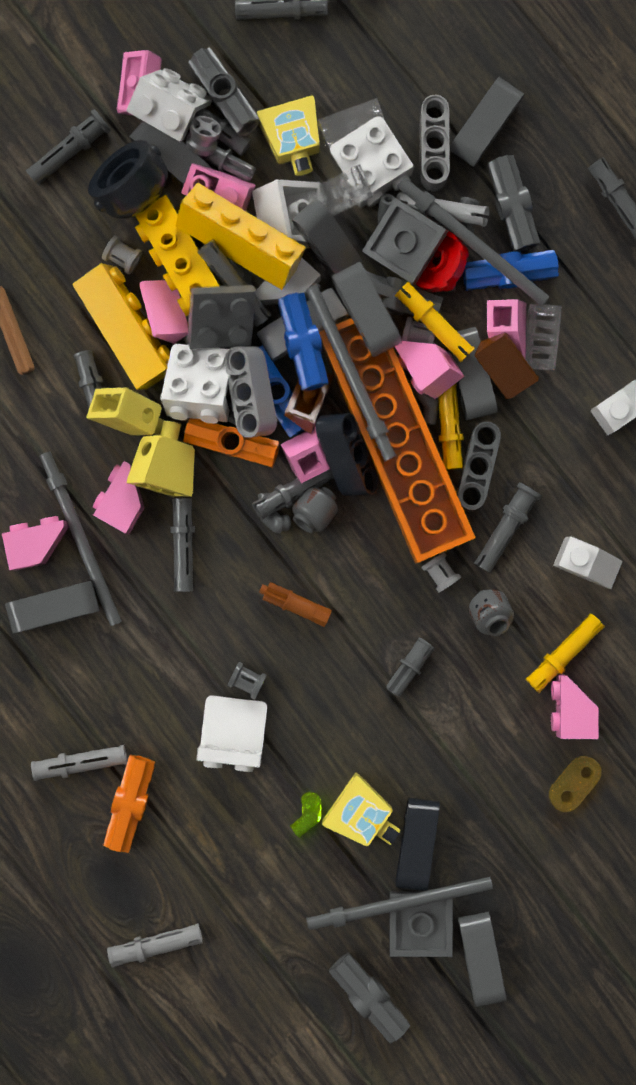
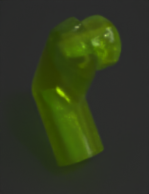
M306 792L302 796V816L290 825L299 838L320 822L322 818V801L317 793Z

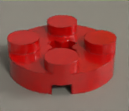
M448 232L416 283L417 286L429 292H448L456 286V282L461 277L469 256V250L461 239L452 232ZM441 254V261L435 267L432 260L434 257L438 258Z

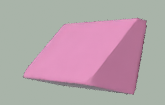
M149 50L124 52L117 113L132 115L126 110L140 77L160 70L161 58Z
M165 280L140 282V289L153 337L174 344L187 336L188 323L184 312L177 302L181 298L178 289L172 292Z

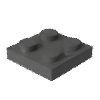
M394 198L362 252L416 285L449 231L397 198Z
M254 286L191 288L187 341L189 348L206 349L251 346L256 297Z
M390 891V899L420 892ZM453 898L390 912V957H452Z

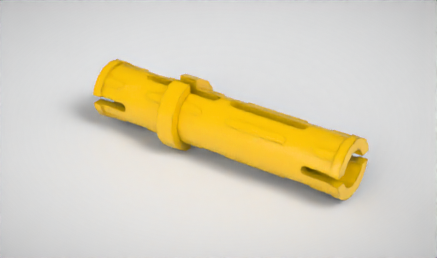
M407 282L403 288L411 298H408L401 290L396 293L395 297L414 314L413 318L417 322L420 320L461 363L467 356L458 346H461L468 354L475 348L433 308L435 304L431 300L427 302L411 283Z
M456 383L438 397L441 435L438 437L439 442H442L443 464L446 470L463 468L461 441L464 439L463 434H460Z
M590 613L551 654L547 653L543 657L544 661L526 678V681L540 693L553 678L565 671L564 667L605 626L597 617Z

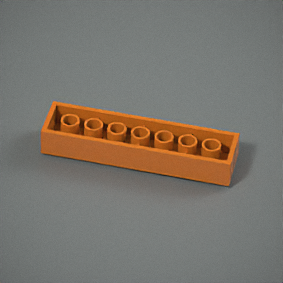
M352 318L336 324L380 421L384 420L389 431L386 435L396 457L384 461L375 439L371 440L366 429L368 427L367 421L325 330L320 331L319 334L324 353L349 411L358 423L378 478L415 563L474 539L475 535L394 348L373 357Z

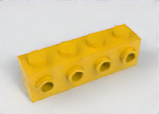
M197 183L181 202L175 224L177 228L204 244L214 240L227 258L277 288L283 290L297 271L306 248L305 246L219 196L214 191Z
M164 195L149 208L135 215L140 223L135 226V229L144 243L147 241L151 242L153 249L149 250V253L157 267L164 265L167 273L162 276L172 292L178 289L182 297L177 302L185 316H188L191 288L220 286L206 262L197 253L198 248L191 236L175 226L178 214L167 195Z
M101 263L72 285L135 388L148 389L166 376L170 350L165 345H161L156 337H153L149 320L145 319L140 311V308H142L141 303L125 287L124 282L126 280L122 272L116 266L113 267L112 265Z

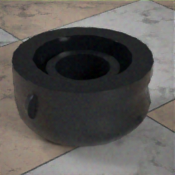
M137 140L121 147L107 158L97 169L88 186V193L95 200L94 205L96 209L102 213L106 212L113 218L128 219L149 208L162 193L168 179L167 166L160 157L161 152L159 148L155 145H149L145 140Z

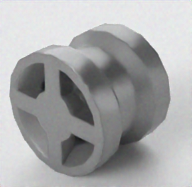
M198 116L192 119L190 133L186 139L187 148L200 156H209L215 153L217 147L216 140L221 133L220 124L207 116Z

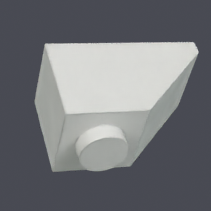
M301 258L297 271L283 290L265 280L256 290V296L263 305L278 304L279 298L293 293H304L305 297L310 300L306 289L314 285H318L320 289L321 286L318 283L321 281V275Z
M636 379L590 410L607 435L617 431L636 417Z
M570 536L564 538L553 566L611 589L622 560L598 547Z

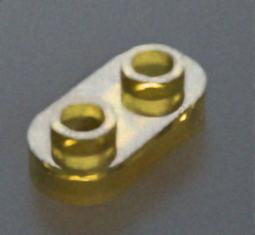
M589 756L575 758L549 790V799L552 805L562 812L575 810L601 778L599 763ZM589 767L591 775L587 778H582L581 770ZM570 791L571 799L563 802L561 800L562 793Z

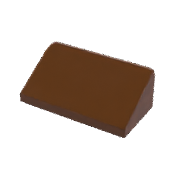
M506 332L480 342L475 352V357L507 400L538 381V376Z
M327 372L328 385L315 390L302 391L298 379L284 413V416L310 434L314 430L332 384L334 375Z

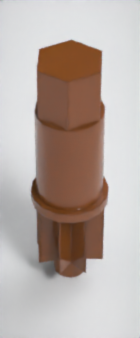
M272 582L268 586L262 584L259 593L264 595L262 600L325 627L331 615V609Z

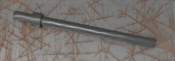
M406 177L401 180L397 187L416 202L414 206L423 213L427 211L540 306L546 302L549 296L439 206L434 201L436 199L428 191L422 192Z
M318 285L309 287L306 291L367 421L368 427L366 429L371 440L375 439L384 461L396 457V454L386 435L389 431L384 420L380 421Z
M51 451L41 454L39 457L48 476L46 482L50 491H54L108 622L110 626L121 623L122 620L65 487L68 485L65 476L59 472Z
M486 877L344 910L343 907L330 909L331 913L306 919L309 930L332 925L334 928L346 926V922L492 890L493 887L491 878Z

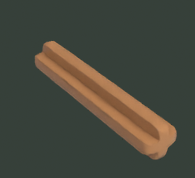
M0 286V327L18 373L21 375L32 372L35 367L5 289Z

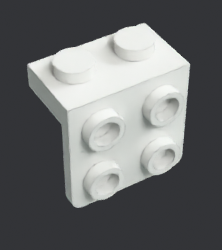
M164 68L163 70L140 77L126 111L174 139L182 141L188 132L195 113L210 106L213 99L206 95L207 91L203 87L193 83L189 85L180 80L178 73Z
M380 116L371 119L330 147L331 155L354 189V199L360 208L366 204L369 207L376 205L380 202L381 196L392 188L395 191L399 190L397 186L404 177L411 181L409 177L412 176L414 165L384 119Z
M184 344L172 346L161 395V401L167 416L176 420H186L187 418L200 419L211 424L218 421L228 422L229 407L226 400L228 374L225 368V355L229 349H190L188 345Z
M209 696L205 701L201 744L198 747L197 760L204 761L203 766L210 768H222L223 763L235 765V770L253 772L254 767L260 768L267 704L256 700Z

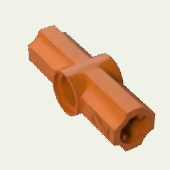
M190 418L187 422L183 439L184 443L273 468L277 459L280 442L262 436L244 437L235 427H227L217 423H206L200 419ZM231 434L238 435V447L233 450H227L224 446L225 438Z
M129 755L121 786H118L110 812L113 814L104 839L103 846L110 850L129 853L131 850L138 822L142 820L149 797L147 791L155 769L156 762L149 758Z

